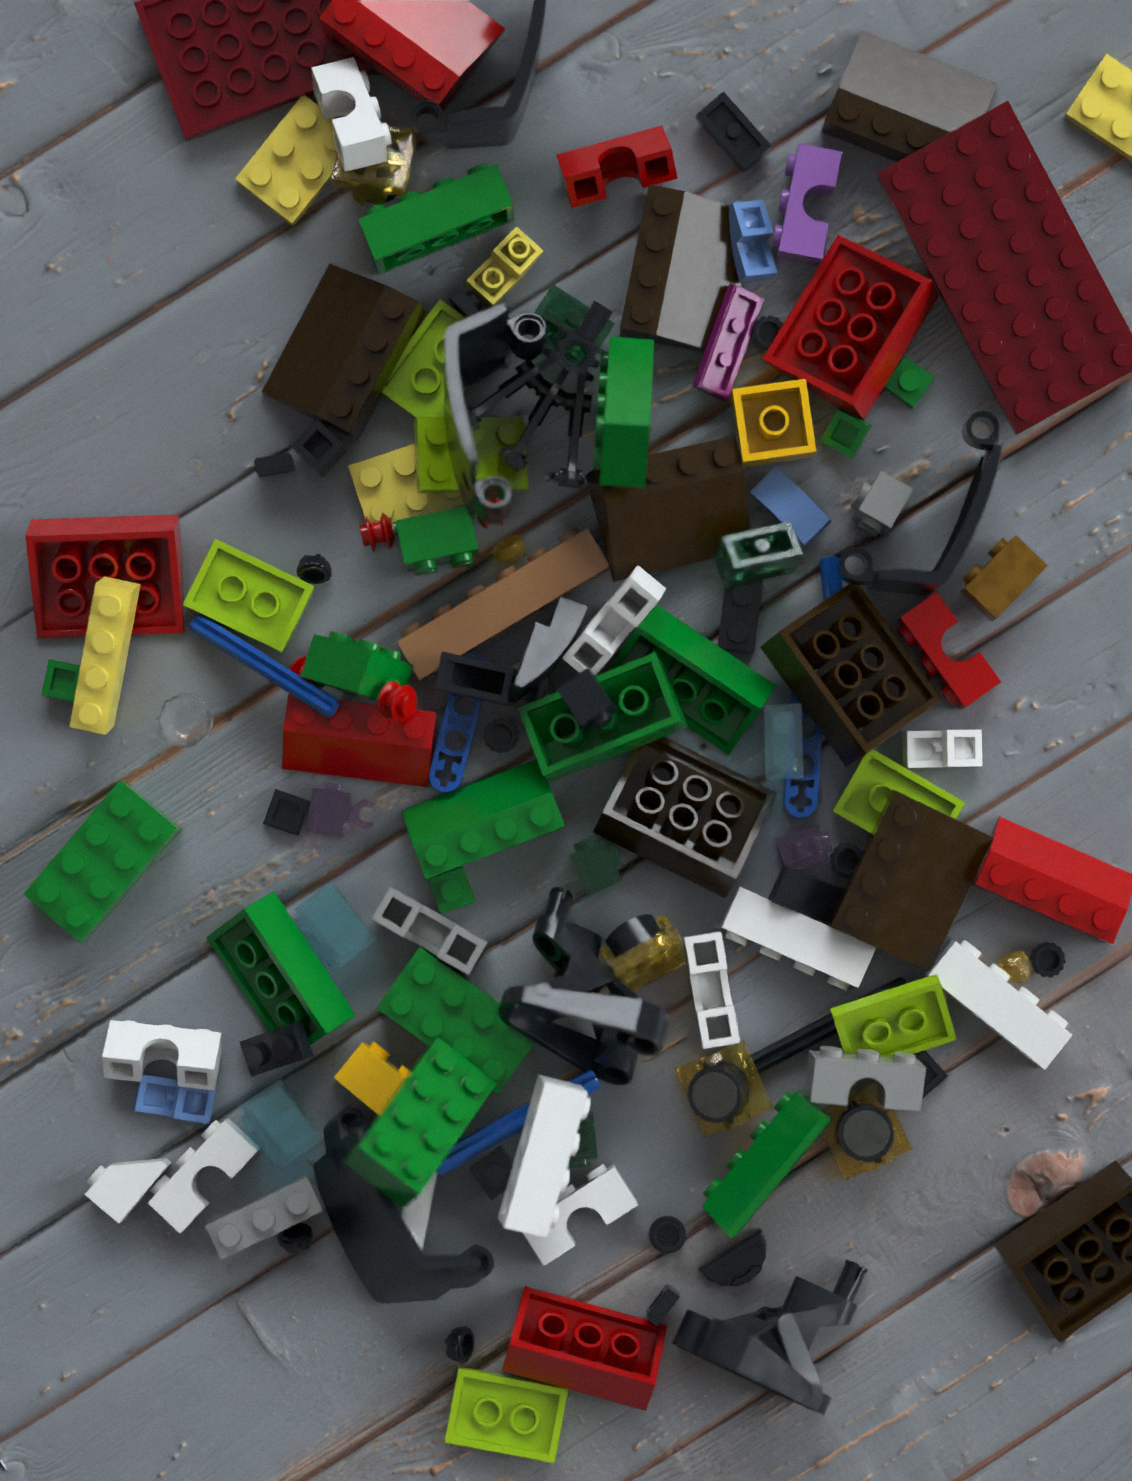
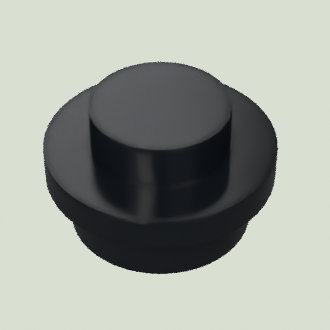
M661 1216L651 1224L649 1239L652 1246L659 1252L673 1253L683 1246L686 1239V1230L682 1222L676 1217Z

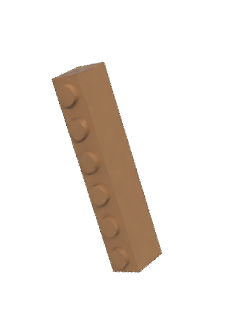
M574 528L559 538L561 544L550 551L547 550L546 546L538 549L527 557L528 564L516 570L514 565L508 567L495 576L498 582L485 589L483 584L471 589L463 595L466 601L453 608L452 604L449 603L432 613L434 620L426 625L421 626L417 622L404 629L400 633L403 638L397 641V644L409 664L414 665L413 670L420 682L437 673L441 652L460 656L473 652L557 602L560 596L565 597L609 571L608 561L588 528L582 532H579L578 528Z

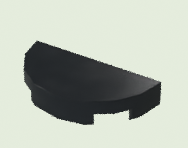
M759 1229L698 1269L709 1281L719 1285L736 1287L750 1282L761 1271L766 1258L767 1243L762 1230Z

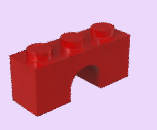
M662 125L556 155L563 186L571 208L607 199L605 187L609 182L617 178H635L639 180L642 189L648 187L649 184L657 185L678 179L672 147Z
M937 592L896 620L900 625L897 628L898 634L908 647L914 644L922 655L918 659L920 665L930 677L933 675L937 676L943 685L940 692L951 707L957 704L960 710H962L1001 683L980 652L962 662L951 660L945 655L941 645L942 637L945 631L958 621Z

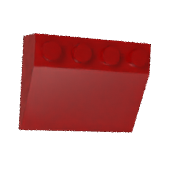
M332 0L319 17L324 32L418 102L432 100L439 104L442 111L446 109L505 31L503 26L468 0Z
M837 235L762 359L793 380L806 379L807 389L831 404L864 420L939 295L930 279L847 238Z
M179 514L31 519L25 539L37 638L86 637L95 583L104 576L141 584L131 635L184 633L182 545Z

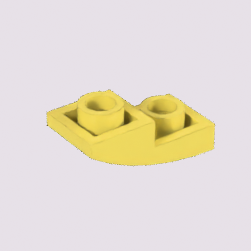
M516 226L492 251L491 256L466 280L464 286L471 290L489 308L491 306L495 307L532 267L544 250Z

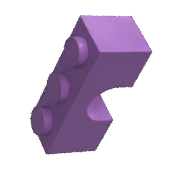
M799 143L796 154L789 153L785 175L791 176L789 190L782 189L778 211L785 212L782 226L775 225L771 245L772 247H778L777 259L814 266L820 265L829 223L810 218L803 208V201L806 197L815 193L833 195L842 151Z

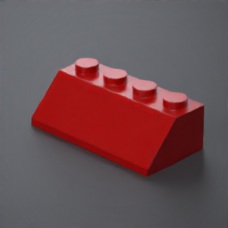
M288 694L283 728L282 769L428 787L437 723L436 712L415 710L407 720L398 722L393 717H382L376 704L339 700L340 706L335 715L328 718L295 696Z
M998 817L991 834L994 838L971 885L1101 942L1113 944L1128 910L1132 893V874L1002 817Z
M524 1286L502 1371L646 1411L656 1384L668 1326L663 1324L656 1326L649 1320Z

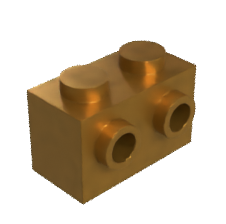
M1017 535L1009 541L1002 537L988 551L992 559L983 568L977 563L962 578L967 585L960 592L991 622L996 620L1048 566Z

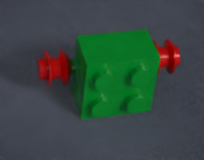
M494 497L486 500L491 504L502 502L501 499ZM463 506L395 520L393 522L394 526H392L391 519L384 512L381 514L380 521L372 522L368 516H365L366 524L360 525V531L364 547L371 546L373 552H375L377 544L385 543L391 549L395 542L394 533L399 535L404 564L408 572L414 571L416 576L436 573L438 572L437 566L451 563L452 569L473 565V559L480 557L472 519H476L475 516H477L478 523L484 529L488 528V523L482 521L477 512L469 516L466 507Z
M330 631L329 637L314 634L307 656L297 658L289 668L321 690L327 685L347 693L375 700L378 711L384 718L393 717L394 720L403 722L414 713L417 707L415 691L408 685L414 665L401 661L402 653L383 648L362 639H359V641L354 640L349 636Z

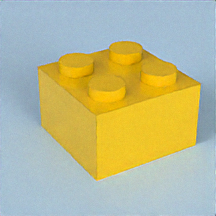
M806 379L732 389L730 400L736 441L743 468L814 457L816 445Z

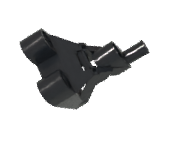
M554 887L550 890L545 914L537 919L532 936L536 949L556 970L553 978L541 982L535 987L518 985L504 990L498 1008V1015L506 1025L584 1072L592 1070L598 1079L613 1085H627L632 1081L639 1054L643 1056H657L662 1052L670 1015L665 1009L640 998L613 975V970L608 965L602 964L598 958L603 942L602 938L593 931L566 920L573 894L567 890L564 898H561L564 888ZM604 986H607L610 991L609 995L598 993ZM565 1016L591 1023L596 1039L552 1021Z
M846 1259L833 1292L795 1276L782 1306L774 1308L765 1306L759 1308L756 1312L722 1321L716 1318L711 1320L687 1309L672 1344L796 1404L825 1415L832 1398L822 1392V1384L808 1351L819 1327L850 1324L857 1308L853 1301L868 1269Z

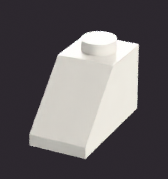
M167 1158L115 1162L109 1165L107 1169L101 1165L88 1179L87 1183L91 1188L85 1195L117 1223H120L129 1215L172 1162Z

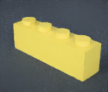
M105 576L95 583L69 727L106 735L114 727L141 584Z

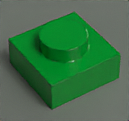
M905 356L883 389L912 409L935 377Z
M838 408L820 441L853 459L857 455L872 425L848 411Z
M49 659L41 695L74 702L81 665Z
M464 867L428 879L440 914L476 902Z

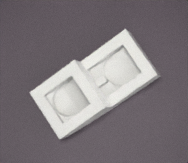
M982 730L903 731V767H982Z

